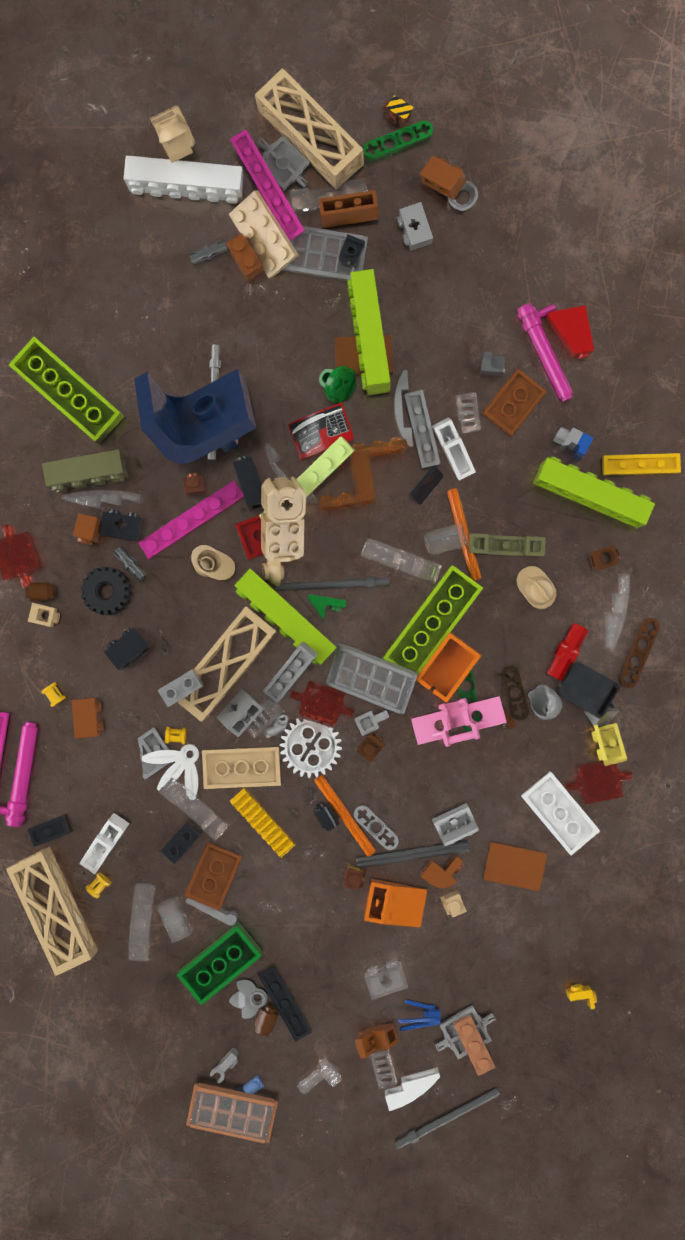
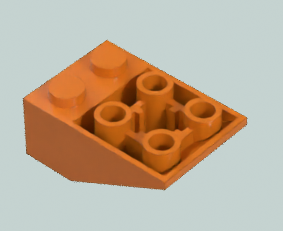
M371 878L364 921L385 925L421 927L428 889Z

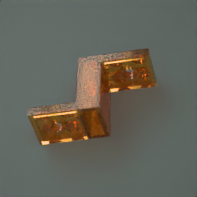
M402 437L391 438L390 442L385 443L382 440L372 441L371 445L366 446L363 443L353 444L352 448L355 451L349 456L355 495H352L351 492L341 493L340 497L333 498L332 495L322 496L321 500H317L319 512L376 503L370 458L406 452L408 447L407 439L402 440Z

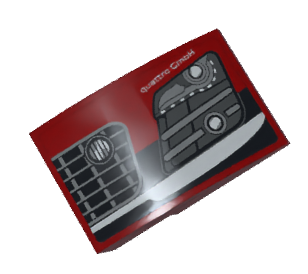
M342 403L312 413L288 424L300 461L324 453L341 436L348 443L354 441V436Z

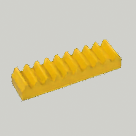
M680 453L602 456L603 476L681 473Z
M245 787L230 800L236 810L245 817L247 822L251 824L279 857L282 858L296 845Z

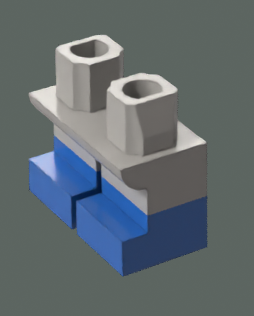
M560 427L553 442L561 445V451L567 448L575 452L573 457L580 461L594 438L574 427L570 431Z

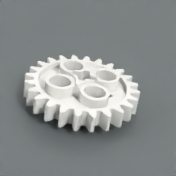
M312 715L310 721H308L306 716H304L303 722H300L297 718L296 726L290 723L292 729H285L288 735L281 736L285 743L280 744V746L284 747L285 750L281 751L280 754L287 756L283 759V762H290L287 768L295 767L293 770L294 774L300 770L301 777L306 772L308 778L311 777L312 773L318 778V772L321 771L322 774L326 775V768L332 771L331 763L337 765L334 758L341 757L336 752L342 750V747L337 746L342 741L335 738L339 732H332L335 727L334 725L329 728L327 727L328 720L321 723V717L315 721ZM307 728L312 729L314 732L313 737L310 739L303 737V731ZM318 732H321V736L314 744L316 750H310L306 759L302 762L301 758L308 749L306 744H311ZM327 739L330 742L329 747L321 749L319 747L320 740ZM296 744L303 747V752L300 755H295L292 752V748ZM311 755L319 757V763L315 766L310 765L308 762Z

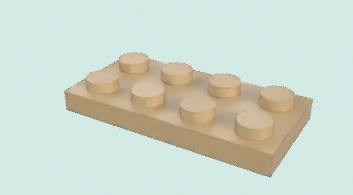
M258 190L253 191L229 213L239 232L243 233L263 265V270L268 278H273L299 256Z
M279 747L202 750L204 789L281 786Z

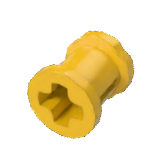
M56 682L41 691L50 700L51 707L66 699L65 695L62 696L56 687Z
M167 726L165 744L180 742L182 745H185L186 728L171 729Z
M98 873L96 875L97 878L85 887L88 893L96 899L100 897V893L106 886L109 887L111 885L109 879L102 873Z

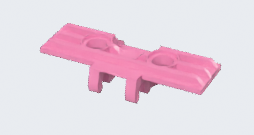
M500 696L468 704L466 698H462L459 701L439 704L438 707L441 710L439 712L411 719L418 745L443 739L446 747L474 738L478 740L480 739V729L507 723ZM477 710L482 713L481 721H475L472 718L473 711ZM437 720H442L444 725L442 731L438 730L435 726ZM464 725H471L472 727L470 732L449 736V730Z

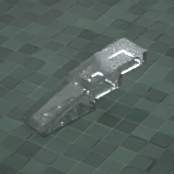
M111 490L81 491L61 496V499L66 502L102 510L103 503L122 507L123 500L142 504L144 498L141 494Z
M367 538L361 554L365 558L431 583H436L442 567L439 564Z
M630 574L618 575L619 593L611 594L612 613H605L606 651H614L622 632L629 600Z

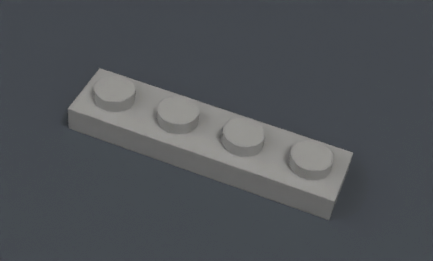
M423 390L404 394L421 468L438 466L441 463Z
M302 642L263 692L278 704L318 654L305 642Z

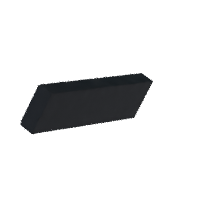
M273 964L259 972L258 977L295 1042L312 1033L310 1025L276 965Z

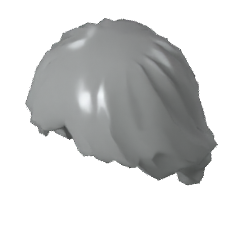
M540 685L528 693L531 709L537 717L542 720H552L559 715L563 703L559 695L549 686Z

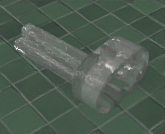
M327 1059L318 1064V1069L297 1085L301 1093L305 1095L324 1078L332 1087H335L342 1081L338 1071Z

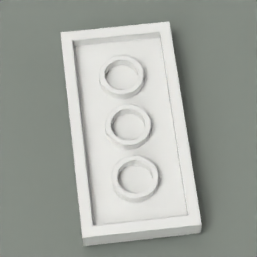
M550 771L521 795L570 855L574 854L600 832Z

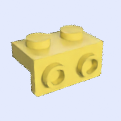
M617 723L598 727V724L594 725L595 731L591 733L594 743L598 742L600 749L596 750L599 761L603 760L604 766L627 761Z

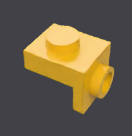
M575 984L571 988L566 989L567 997L570 1001L587 999L590 1009H595L594 1003H597L595 991H592L589 985Z

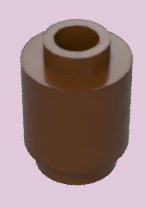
M49 582L29 583V587L25 589L26 598H29L30 602L50 601V599L55 598L54 584H49Z
M266 1005L260 1008L255 1023L256 1033L262 1036H269L273 1032L279 1015L275 1007Z

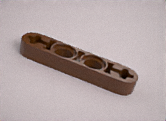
M645 619L640 625L619 676V683L625 688H633L639 680L660 629L659 622L656 619ZM653 622L652 626L655 629L650 630L648 635L652 636L651 639L647 636H642V632L646 634L648 631L646 624ZM641 639H645L648 642V647L645 650H641L638 647V642ZM635 656L641 661L640 665L636 668L631 665V659ZM627 668L637 671L636 674H631L630 678L633 680V682L628 683L626 685V680H624V677L629 676L631 672L627 671Z

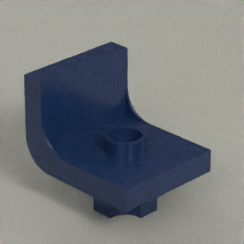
M238 368L186 396L167 394L148 372L134 379L141 430L162 454L172 462L190 463L220 447L224 452H227L239 446L238 441L242 435L256 429L246 379Z

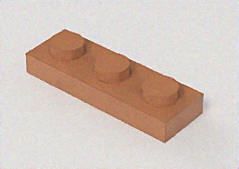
M469 1014L454 1021V1027L477 1075H482L496 1068L471 1015Z

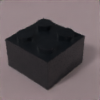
M129 627L121 633L122 638L119 640L114 639L106 645L107 649L104 653L117 670L126 669L154 646L140 628Z

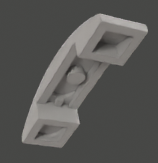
M403 370L395 392L394 416L398 433L407 449H412V427L404 428L401 393H408L409 390L407 370Z

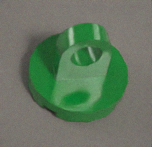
M341 365L334 370L325 369L320 374L319 382L325 387L326 397L331 402L339 404L343 403L344 399L347 400L351 397L357 380L354 376L356 373L352 368Z

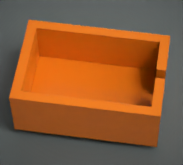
M450 632L417 676L416 681L428 690L432 689L433 686L436 687L432 693L447 703L483 655Z

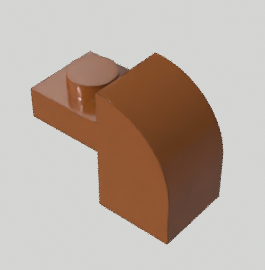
M455 854L443 868L431 859L420 872V875L436 888L451 887L457 882L456 878L452 875L454 873L457 874L462 869L463 860Z
M394 1023L362 1030L359 1032V1037L355 1039L359 1057L362 1059L369 1057L376 1050H389L399 1040Z

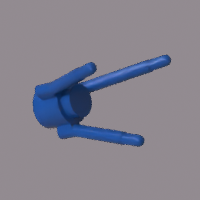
M405 1000V1003L427 1009V1011H424L423 1018L398 1020L399 1023H419L400 1027V1031L440 1025V1009H435L434 1005Z

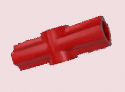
M573 623L565 640L561 641L555 652L556 656L546 672L548 675L562 681L569 666L576 660L580 652L579 648L589 630Z

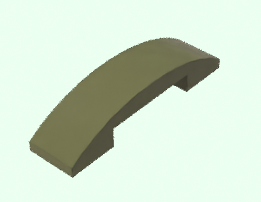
M470 533L469 553L544 557L546 537Z

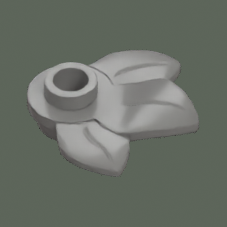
M239 980L237 981L239 991L232 995L229 1003L242 1009L243 1019L252 1018L256 1015L258 1008L266 1004L267 994L263 989L256 988L252 981ZM260 995L261 1000H255L254 996Z

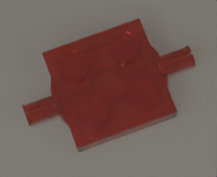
M5 524V526H1L5 537L0 540V572L3 580L19 577L22 588L29 586L27 574L41 568L29 532L12 534L9 524Z
M313 681L308 682L307 689L303 694L293 690L290 694L291 699L300 701L299 718L331 728H335L337 719L341 714L352 718L354 710L343 707L345 692Z
M599 761L577 766L578 782L567 784V787H570L568 788L569 792L580 789L584 804L623 797L622 781L633 779V776H630L633 774L632 771L620 773L617 763L604 766V762Z

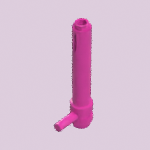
M531 303L523 305L517 309L518 317L523 321L524 324L522 326L525 332H528L559 399L565 402L573 398V391L543 330L540 319L546 316L548 312L556 311V306L552 304L537 311Z
M25 722V725H22L11 798L8 801L7 807L0 806V814L6 815L5 820L8 826L22 827V823L25 820L24 811L27 808V803L25 802L38 729L36 723Z

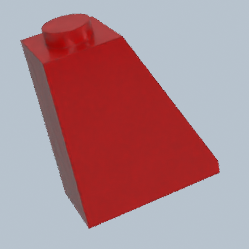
M586 305L548 312L545 316L546 322L571 357H578V359L590 357V354L594 351Z

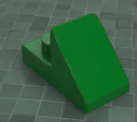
M308 594V599L323 620L326 605L330 606L329 610L341 611V608L346 606V600Z

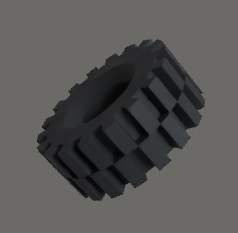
M111 567L95 568L82 581L83 586L80 589L82 590L81 598L84 599L85 602L83 603L89 607V610L101 615H113L122 611V608L128 605L127 602L131 598L130 582L119 570ZM105 583L110 584L113 588L112 596L107 599L102 598L98 592L99 587Z

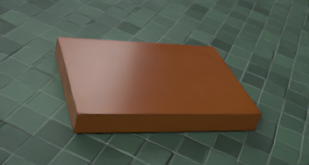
M383 335L389 374H393L392 335ZM356 336L335 337L336 368L341 365L348 366L355 371L356 375L354 376H361V373H364V371H360L358 354L361 353H357Z
M517 368L482 414L512 437L548 391Z
M490 841L483 880L540 891L547 853Z
M207 842L184 897L220 912L242 856Z

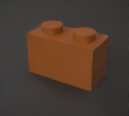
M433 155L420 172L423 184L452 200L456 198L467 182L464 171L460 167H453L444 158H437Z
M243 233L226 242L229 253L247 281L264 272L263 265Z
M78 513L73 536L77 537V541L92 546L93 542L99 543L101 520Z
M98 697L71 700L75 739L101 736L104 726L103 721L99 717V713L102 712L101 701H98Z

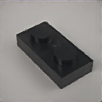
M65 815L27 829L33 847L71 833Z

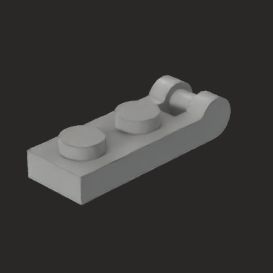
M188 898L185 901L230 926L234 925L238 918V914L234 910L228 912L221 907L219 912Z

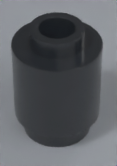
M323 801L314 807L315 811L313 814L321 827L325 828L326 831H330L340 824L339 818L329 802L325 803Z

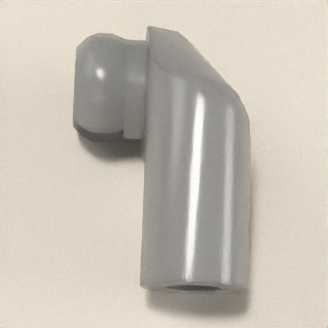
M285 714L279 715L272 727L264 729L266 737L270 738L283 733L288 724V716Z

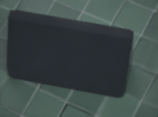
M435 465L432 466L409 495L419 505L424 502L443 478V474Z

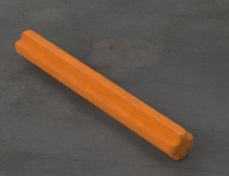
M457 488L447 491L469 575L473 581L480 580L481 574L475 553H469V530Z
M322 774L319 775L318 778L314 779V782L368 857L374 854L376 851L325 777Z

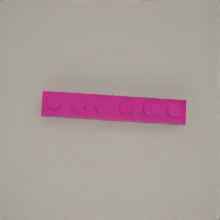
M245 129L231 138L232 145L288 239L291 241L306 232L248 131Z
M233 480L138 542L147 558L150 559L244 498V495Z

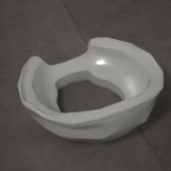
M466 180L467 182L460 190L466 191L469 194L470 199L468 203L461 205L455 199L452 200L448 197L450 205L454 209L466 211L476 204L478 190L471 181Z

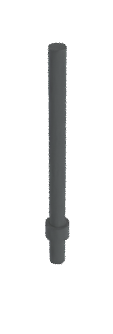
M374 577L354 580L280 583L279 587L275 586V591L346 587L374 588V586H387L390 583L389 578Z
M498 1089L491 1090L417 1131L414 1129L408 1132L407 1136L395 1142L397 1148L400 1149L411 1142L412 1144L418 1142L419 1138L496 1098L500 1095Z

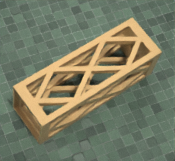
M283 68L255 94L258 111L310 161V164L336 190L364 165L363 148ZM273 91L274 96L267 101L265 98ZM288 94L297 104L281 101V99ZM281 107L302 111L304 118L283 114ZM288 121L306 125L308 133L296 130ZM312 127L323 129L332 139L314 135ZM315 141L337 146L339 154L317 149ZM323 156L340 161L335 166L330 165Z
M245 607L194 669L201 680L202 674L221 668L218 692L198 699V689L190 697L187 696L178 703L201 722L205 721L278 631L249 607ZM246 617L253 622V624L237 629ZM261 628L264 632L267 633V635L258 645L259 632ZM253 630L250 653L230 660L233 636ZM224 645L222 663L205 668ZM246 659L226 684L229 665ZM215 698L206 710L198 705V703Z
M45 848L6 868L55 976L91 960L98 949L51 848ZM37 867L45 871L47 877L37 871ZM31 872V881L29 882V873ZM36 876L50 885L48 898L35 890ZM37 898L47 904V909L39 904ZM58 912L64 915L69 923L58 917ZM57 923L71 931L70 944L56 935ZM58 943L69 950V955L61 951Z

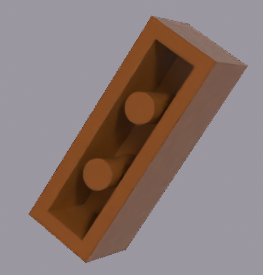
M375 190L318 199L323 228L379 219Z

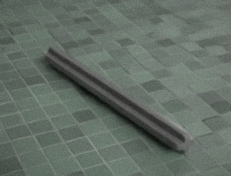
M461 841L447 846L442 844L371 855L369 857H358L356 862L357 867L360 869L469 852L470 845L468 841Z

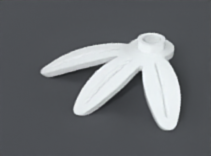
M185 745L180 751L159 750L142 756L143 762L151 764H166L175 761L162 776L157 786L158 791L171 786L180 777L183 770H185L184 780L187 795L190 800L195 799L198 790V774L194 762L199 757V751L194 745ZM189 750L193 752V755L190 758L186 756V753Z

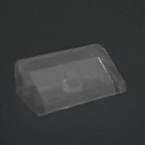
M462 523L425 534V542L431 556L468 545Z

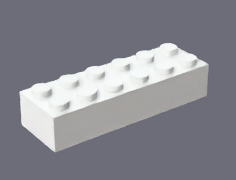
M127 155L125 158L123 179L129 191L133 194L142 195L143 193H150L156 197L169 195L172 198H181L183 196L191 200L204 198L211 202L225 200L230 204H237L243 201L245 179L242 166L179 160L171 163L169 159Z

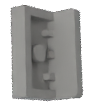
M467 803L432 819L444 846L454 844L458 840L479 831Z

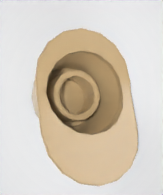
M200 545L192 551L191 561L199 575L216 580H226L234 574L235 563L228 555L207 545Z
M528 566L518 573L517 586L533 607L545 609L552 605L556 598V589L540 568Z

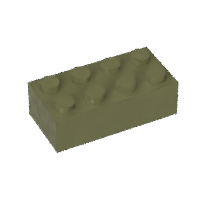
M119 449L42 463L45 484L48 488L56 491V493L67 492L68 488L72 487L84 489L87 488L86 485L88 484L101 486L106 484L105 481L113 480V483L122 482L124 478L129 477L125 454Z

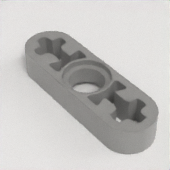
M359 805L355 808V820L385 849L393 850L398 846V836L368 806ZM358 810H367L366 816L369 819L371 816L374 817L368 822L367 826L364 824L367 822L364 817L358 818ZM374 822H379L382 826V829L377 833L373 832L370 828ZM385 829L388 830V832H386L385 834L389 838H391L392 836L394 837L393 845L390 843L386 845L385 843L387 841L383 836L381 837V839L378 838V836L384 833Z

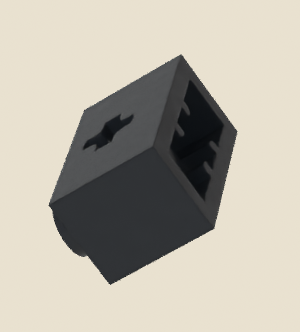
M109 509V512L103 511L99 534L140 542L144 520L139 518V514L128 512V515H121L119 510ZM123 520L126 527H118V523H122Z
M188 820L160 852L175 864L203 832Z

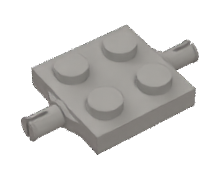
M283 135L271 145L263 138L258 140L257 144L264 150L262 157L283 191L295 181L303 188L308 186L309 182L302 176V173L310 165V161Z
M473 1005L442 1021L439 1026L444 1033L445 1039L435 1044L438 1052L449 1046L458 1059L467 1055L453 1022L469 1014L484 1044L491 1042L492 1039L487 1032L486 1025L496 1021L493 1013L482 1018L477 1014Z

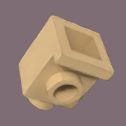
M32 603L28 622L53 627L54 624H58L60 613H57V608ZM45 612L49 613L48 619L43 617Z
M458 890L440 897L447 915L451 914L452 917H456L467 912Z

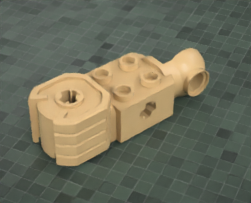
M177 105L150 118L159 137V143H162L171 163L193 153L191 147L194 146L195 140Z
M293 476L290 478L291 481L285 477L275 478L274 481L268 478L261 486V505L265 510V513H261V550L267 559V563L262 564V577L264 581L268 580L277 587L280 586L281 580L284 579V566L282 562L293 561L304 555L303 517L306 514V492L299 481Z

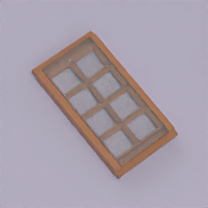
M195 1083L186 1125L195 1129L269 1143L278 1101L273 1098L203 1083Z

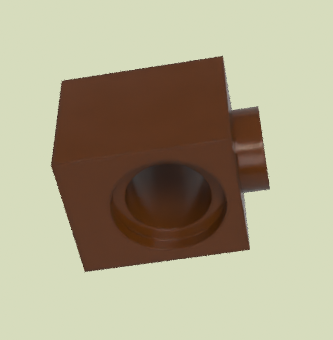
M614 545L588 553L593 571L619 564L620 554L618 549L614 548ZM603 553L609 555L610 560L608 563L602 561L601 556Z

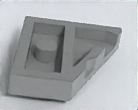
M155 727L138 738L144 780L169 764H151L142 761V756L148 753L170 750Z

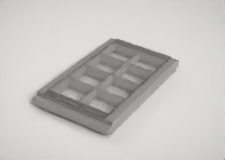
M303 226L306 232L290 241L299 256L282 269V271L347 281L351 279L350 272L363 270L368 237ZM347 234L365 241V248L356 268L353 266L351 268L345 267L339 261V254ZM351 249L348 250L349 254H353L355 252Z
M338 643L326 684L396 713L404 714L418 674L356 648Z

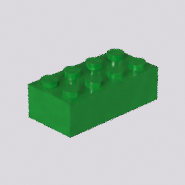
M238 921L179 969L177 977L197 1002L202 1005L262 956L263 951Z

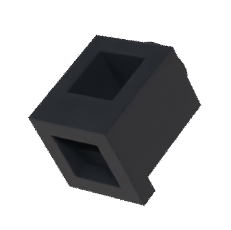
M347 234L339 254V261H341L343 266L348 268L352 266L357 267L365 248V241ZM351 249L355 252L353 254H349L348 250Z

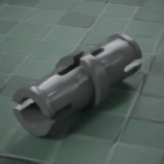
M223 239L209 246L204 245V248L189 253L192 264L195 265L207 259L211 260L214 256L227 252L228 249Z
M120 546L113 552V555L121 562L123 568L126 571L128 570L137 582L142 581L147 576V573L137 564V560L132 558L123 546Z

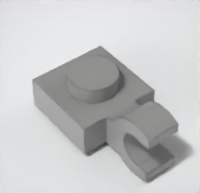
M371 710L355 717L354 720L363 736L379 729L378 722L390 716L387 710L376 715Z
M233 1047L220 1061L218 1066L211 1070L210 1076L212 1077L214 1073H219L221 1077H219L217 1082L221 1083L224 1080L225 1071L228 1068L232 1069L237 1064L239 1052Z

